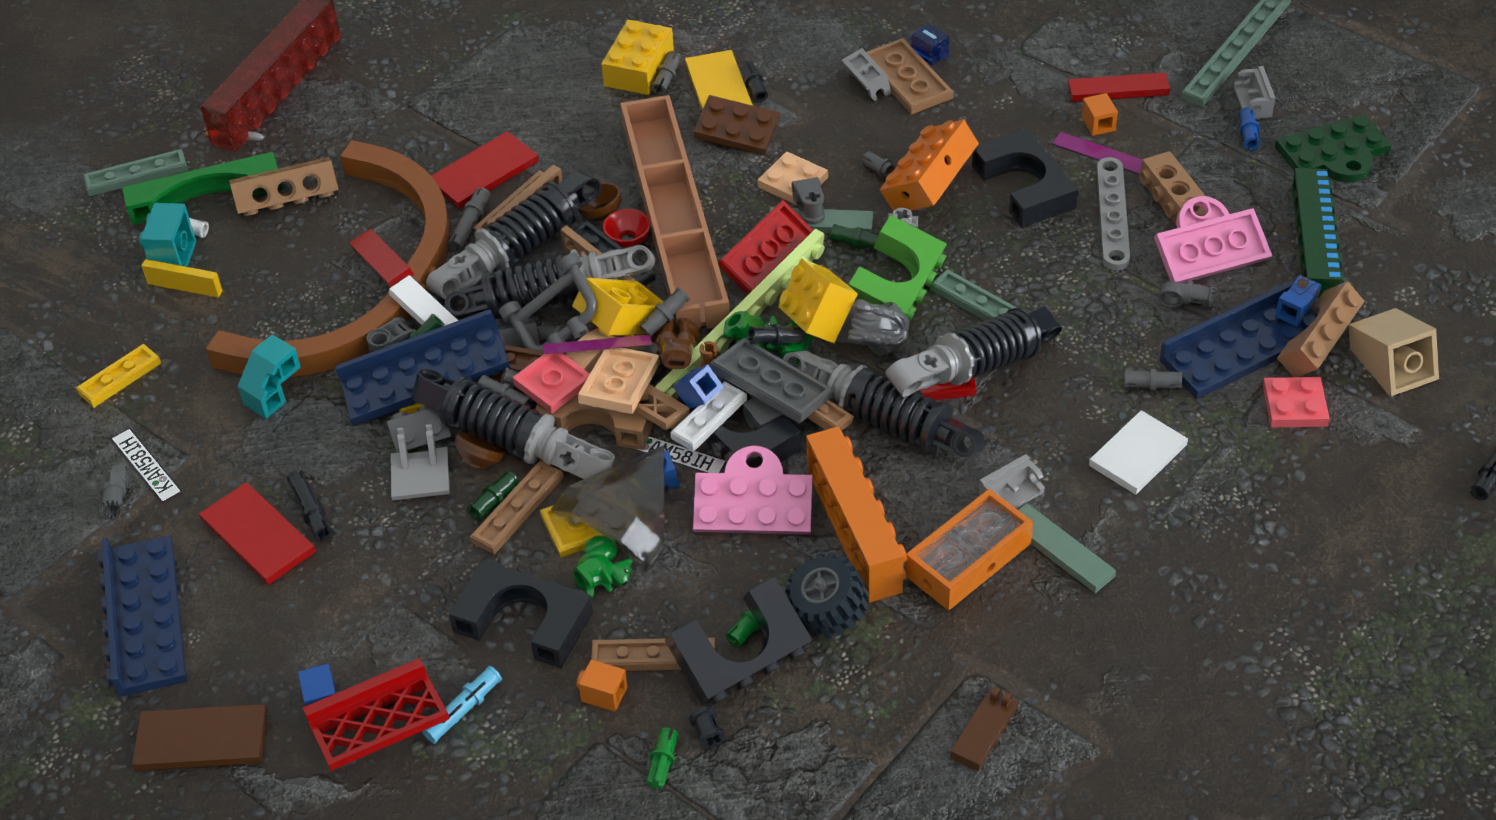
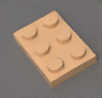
M626 348L604 349L578 394V403L633 414L660 365V355Z

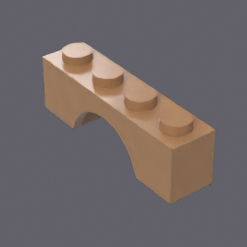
M1348 281L1323 292L1313 306V309L1318 313L1316 319L1303 332L1291 339L1277 357L1293 377L1302 376L1320 367L1364 303L1362 297Z
M578 394L552 414L539 404L535 408L540 414L554 416V427L556 428L562 427L570 431L577 426L585 424L601 425L613 433L617 446L644 450L653 428V422L636 412H633V414L622 413L615 410L579 404Z

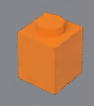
M1107 93L1083 98L1081 118L1091 135L1116 131L1118 111Z
M590 660L586 670H581L577 679V688L580 691L581 702L616 712L628 688L625 669Z

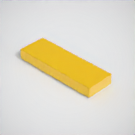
M145 259L141 265L147 284L218 298L223 292L217 272Z
M142 344L77 386L76 390L94 408L160 365V357L145 344Z

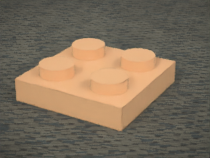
M786 152L758 179V188L795 204L792 194V181L818 177L820 184H822L828 178V170Z

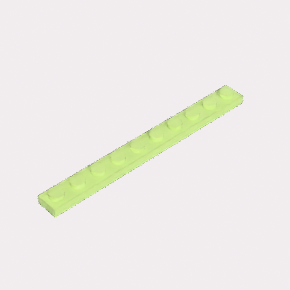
M815 229L693 349L691 362L685 369H673L655 388L677 400L679 395L673 388V385L691 370L699 368V362L701 361L700 345H704L705 351L704 342L712 341L717 345V356L724 353L728 349L729 344L734 340L732 336L729 338L723 336L725 321L738 311H746L749 315L760 317L762 311L768 305H773L778 295L787 289L791 281V273L794 267L799 264L801 258L812 262L814 259L821 257L825 248L823 245L824 233Z

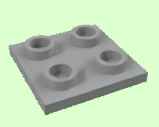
M432 424L426 425L429 451L408 453L404 428H397L400 452L391 453L392 501L450 494L448 448H436Z

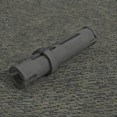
M477 187L471 200L465 204L463 208L464 213L447 242V247L451 251L457 252L458 249L459 253L463 250L473 227L484 214L483 209L491 196L487 189L481 187L480 190Z

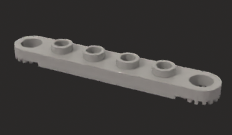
M1107 157L1098 162L1096 172L1102 263L1105 268L1107 267V270L1111 269L1112 272L1114 270L1119 272V270L1127 269L1130 260L1124 173L1121 161L1116 158ZM1106 167H1107V168L1110 167V169H1112V167H1113V170H1114V171H1107V170H1105V169H1106ZM1116 255L1117 258L1120 256V259L1122 260L1114 261L1110 258H1112V256L1115 257Z

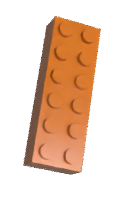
M839 426L806 435L807 474L812 475L813 487L848 560L853 564L867 586L866 590L869 593L868 602L871 603L903 593V580H906L903 563L907 561L905 549L902 544H897L895 540L894 527L884 517L885 512L882 502L874 497L871 480L869 478L865 479L863 475L861 460L859 457H854L852 453L853 448L850 438L848 436L844 437Z

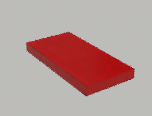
M507 131L431 176L439 186L442 195L460 209L471 200L477 187L480 190L483 187L490 191L539 162V159L534 151Z
M782 200L718 262V265L749 295L814 230Z
M247 482L199 513L201 521L267 585L316 552L314 545Z

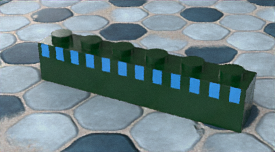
M1295 168L1291 188L1301 276L1321 284V290L1317 297L1320 298L1324 291L1344 283L1345 280L1344 271H1340L1342 253L1337 252L1340 236L1335 234L1337 229V216H1333L1335 198L1330 197L1332 195L1333 182L1328 180L1327 169Z

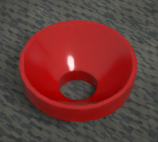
M621 209L611 213L603 222L604 234L622 248L640 245L650 234V220L646 214L639 210ZM624 235H633L635 237L632 240L621 239Z

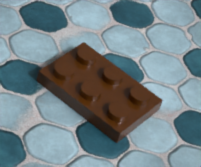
M709 95L694 129V138L765 156L780 119V112Z

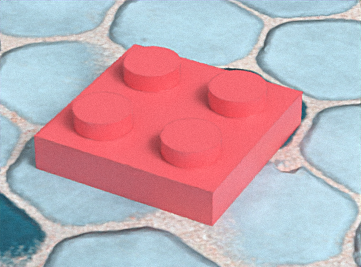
M563 353L543 354L513 377V384L552 414L579 394L590 373Z
M1321 377L1264 378L1262 386L1271 427H1328L1330 418Z

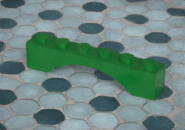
M269 152L125 186L122 189L131 223L136 225L146 222L147 215L151 213L154 203L180 204L204 194L231 191L229 180L278 168L274 153ZM282 183L278 185L277 190L283 189ZM259 187L254 189L252 194H265L266 190Z

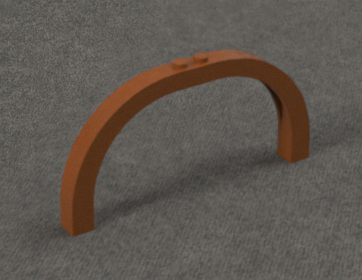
M351 140L340 155L344 175L374 181L394 188L411 199L424 215L425 229L421 242L407 265L414 273L412 278L428 292L426 286L428 275L444 264L449 251L447 242L450 239V225L444 197L439 186L424 168L406 156L387 148ZM388 292L372 310L342 328L315 337L284 341L296 349L301 367L290 377L306 376L334 369L338 364L368 354L367 335L370 331L383 326L396 317H402L408 322L411 315ZM218 330L206 348L211 367L242 375L252 350L265 340Z

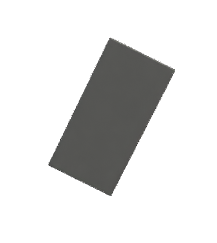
M745 338L710 362V368L715 374L798 423L805 420L833 396L834 390L758 345L750 344V341Z

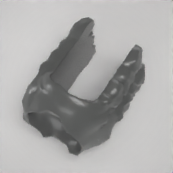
M858 299L853 303L836 341L867 346L876 355L886 357L892 351L899 349L908 340L909 319L894 302H886L879 305L870 304L865 300Z

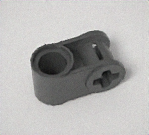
M814 177L792 181L793 199L798 206L802 219L808 224L822 222L825 218L822 207L824 194L819 178Z
M393 318L390 322L368 333L367 344L369 353L409 339L411 337L410 333L414 329L407 325V321L404 318Z

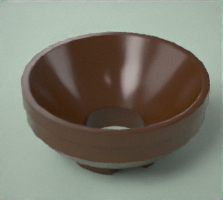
M600 183L601 191L598 197L578 210L579 213L595 221L606 219L607 216L617 210L622 201L621 192L617 185L613 183Z
M458 432L454 442L460 455V460L478 469H487V467L501 462L506 451L499 449L498 446L484 442L479 437L471 436L470 433Z

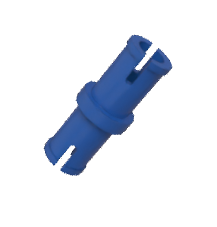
M1250 107L1242 108L1238 113L1240 119L1239 133L1243 137L1245 149L1248 148L1249 151H1254L1260 146L1258 136L1260 127L1255 120L1254 109L1250 110Z

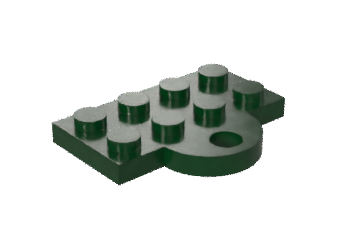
M1366 114L1278 138L1275 142V148L1294 172L1295 168L1327 169L1328 177L1336 181L1348 183L1366 178L1370 174L1373 157L1389 153L1392 145ZM1348 168H1354V169H1356L1357 171H1352V170H1349Z

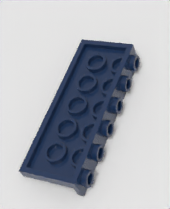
M1292 280L1284 285L1277 286L1263 295H1257L1246 303L1236 305L1227 312L1215 315L1197 326H1192L1176 336L1168 337L1162 342L1159 361L1170 372L1182 371V385L1198 399L1277 361V357L1286 344L1303 332L1318 315L1310 309L1298 327L1275 317L1279 297L1284 291L1288 292L1295 282ZM1287 308L1285 310L1291 316H1296L1297 314L1296 309Z
M486 310L335 366V369L342 383L349 418L353 426L417 403L411 396L416 376L420 369L435 370L453 381L466 375L473 382H476L483 375L489 377L505 371L506 367L509 369L511 367L495 318L491 310Z
M171 535L113 548L108 538L102 539V550L98 551V559L101 568H104V573L99 574L101 588L105 591V596L101 597V604L104 614H107V619L103 620V630L106 638L109 637V643L104 644L106 659L111 665L110 668H106L109 686H115L119 697L187 682L174 543Z

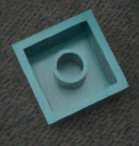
M154 203L151 213L147 215L145 229L139 236V243L144 248L146 259L188 267L197 241L185 204Z

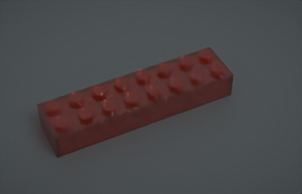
M301 0L200 106L212 145L236 152L247 141L248 132H254L260 127L263 121L273 113L275 108L339 40L341 31L333 0Z

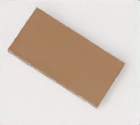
M904 38L866 52L887 74L891 93L911 115L953 99V90Z

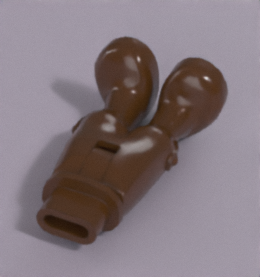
M687 318L679 319L677 335L674 334V322L672 320L671 322L667 321L651 337V341L656 343L659 348L663 365L670 369H685L691 362L693 349L701 340L698 327Z

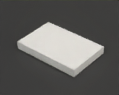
M1141 410L1090 458L1089 466L1136 495L1187 445L1188 438Z

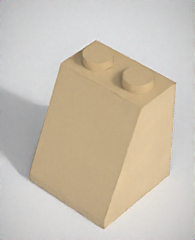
M1397 308L1348 325L1351 351L1388 395L1394 396L1439 379L1436 328Z

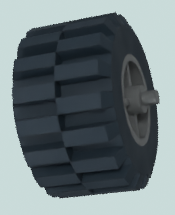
M823 553L816 554L815 559L809 557L805 559L806 563L804 565L798 564L795 568L796 573L790 574L788 578L791 584L786 585L785 592L806 630L819 637L823 633L825 638L832 637L833 633H836L838 636L844 634L846 628L853 629L855 627L853 623L856 620L861 621L864 617L861 612L867 611L868 603L866 600L869 599V593L866 590L867 586L853 564L841 555L837 557L835 553H828L826 557Z

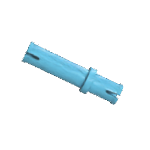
M488 666L472 683H466L462 687L463 691L445 707L448 715L456 708L459 709L445 723L437 724L422 731L423 735L435 744L474 705H480L484 701L483 697L502 680L500 674L493 667ZM479 686H482L468 701H465Z

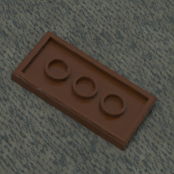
M266 704L141 711L132 766L135 771L262 763L268 712Z

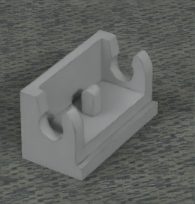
M863 48L842 59L847 72L851 76H855L865 89L868 90L869 96L874 101L877 100L876 92L881 89L885 96L892 94L887 74Z
M1264 66L1238 72L1239 77H1249L1245 81L1234 82L1233 88L1241 109L1245 107H1250V110L1254 109L1255 119L1272 117L1275 95Z
M1025 454L980 479L979 496L988 489H991L1013 507L1018 508L1044 493L1045 487L1038 481L1044 476L1039 468L1029 460L1030 457Z

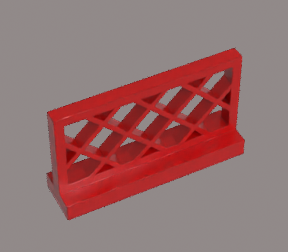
M420 658L303 707L309 728L321 749L330 771L450 719ZM426 689L422 697L411 696L414 693ZM397 701L393 710L382 708ZM405 703L417 705L412 714L400 712ZM425 707L438 710L437 713L428 717L421 716ZM368 714L363 723L351 721ZM375 716L387 718L383 727L371 725ZM395 720L407 721L406 726L398 730L391 728ZM338 727L333 736L321 734ZM346 728L358 731L353 740L342 738ZM366 732L378 734L373 741H361ZM336 745L348 747L345 753L332 758L331 754Z

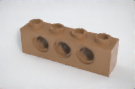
M1170 151L1142 160V167L1139 172L1141 183L1149 189L1153 199L1159 202L1166 216L1171 218L1176 225L1177 215L1183 205L1194 197L1205 196ZM1193 206V211L1196 215L1205 216V211L1201 206Z
M329 157L229 180L238 214L243 213L244 216L256 214L260 208L268 207L269 210L281 208L285 202L303 203L308 201L310 196L328 197L334 194L333 191L339 190L332 161ZM306 176L316 177V183L313 187L303 186V179ZM286 181L291 184V190L288 193L278 192L277 188L281 182ZM264 188L266 190L265 197L263 199L253 198L252 193L254 189Z

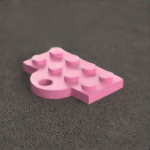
M1198 196L1187 201L1177 215V228L1158 233L1154 237L1171 283L1172 281L1185 283L1266 261L1272 257L1254 208L1229 214L1221 202L1207 196ZM1193 206H1201L1205 211V216L1196 215L1193 211Z
M760 446L744 447L730 457L725 473L695 474L694 532L811 535L812 475L783 474L780 460L769 449ZM751 455H759L763 459L761 466L758 468L749 467L746 461Z

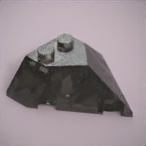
M664 445L567 486L551 508V512L575 526L581 521L622 545L625 555L649 568L665 545Z

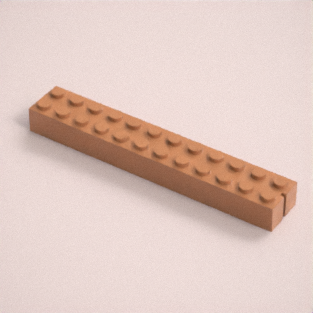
M666 95L620 103L623 129L644 209L650 220V231L667 296L669 297L679 287L690 298L673 315L676 330L680 318L689 319L696 324L699 330L704 325H706L707 329L715 328L730 313L729 300L670 96Z

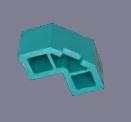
M271 335L252 350L238 384L243 405L265 419L286 403L281 383L301 368L294 347Z

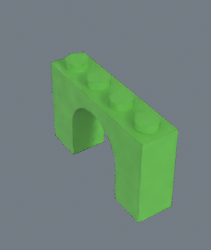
M890 215L879 233L874 249L901 262L909 270L912 279L907 282H891L859 266L848 284L849 287L858 293L855 301L862 299L870 304L879 305L886 302H894L905 313L910 322L917 309L913 305L915 303L920 305L927 290L923 289L924 286L930 287L937 274L933 270L935 268L940 270L946 259V255L942 253L947 243Z

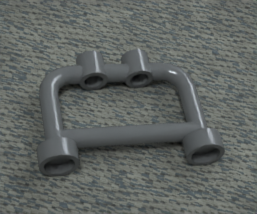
M577 253L568 254L558 262V266L564 275L525 307L521 308L518 301H512L499 309V314L503 321L511 322L525 348L543 351L542 345H537L534 342L523 321L573 281L586 301V309L579 316L571 318L566 323L567 326L562 330L551 334L544 344L566 342L572 335L575 339H578L589 332L586 324L595 316L597 300L579 269L582 266V261Z

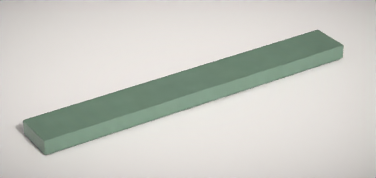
M1260 0L1181 93V99L1203 107L1289 6L1291 0Z

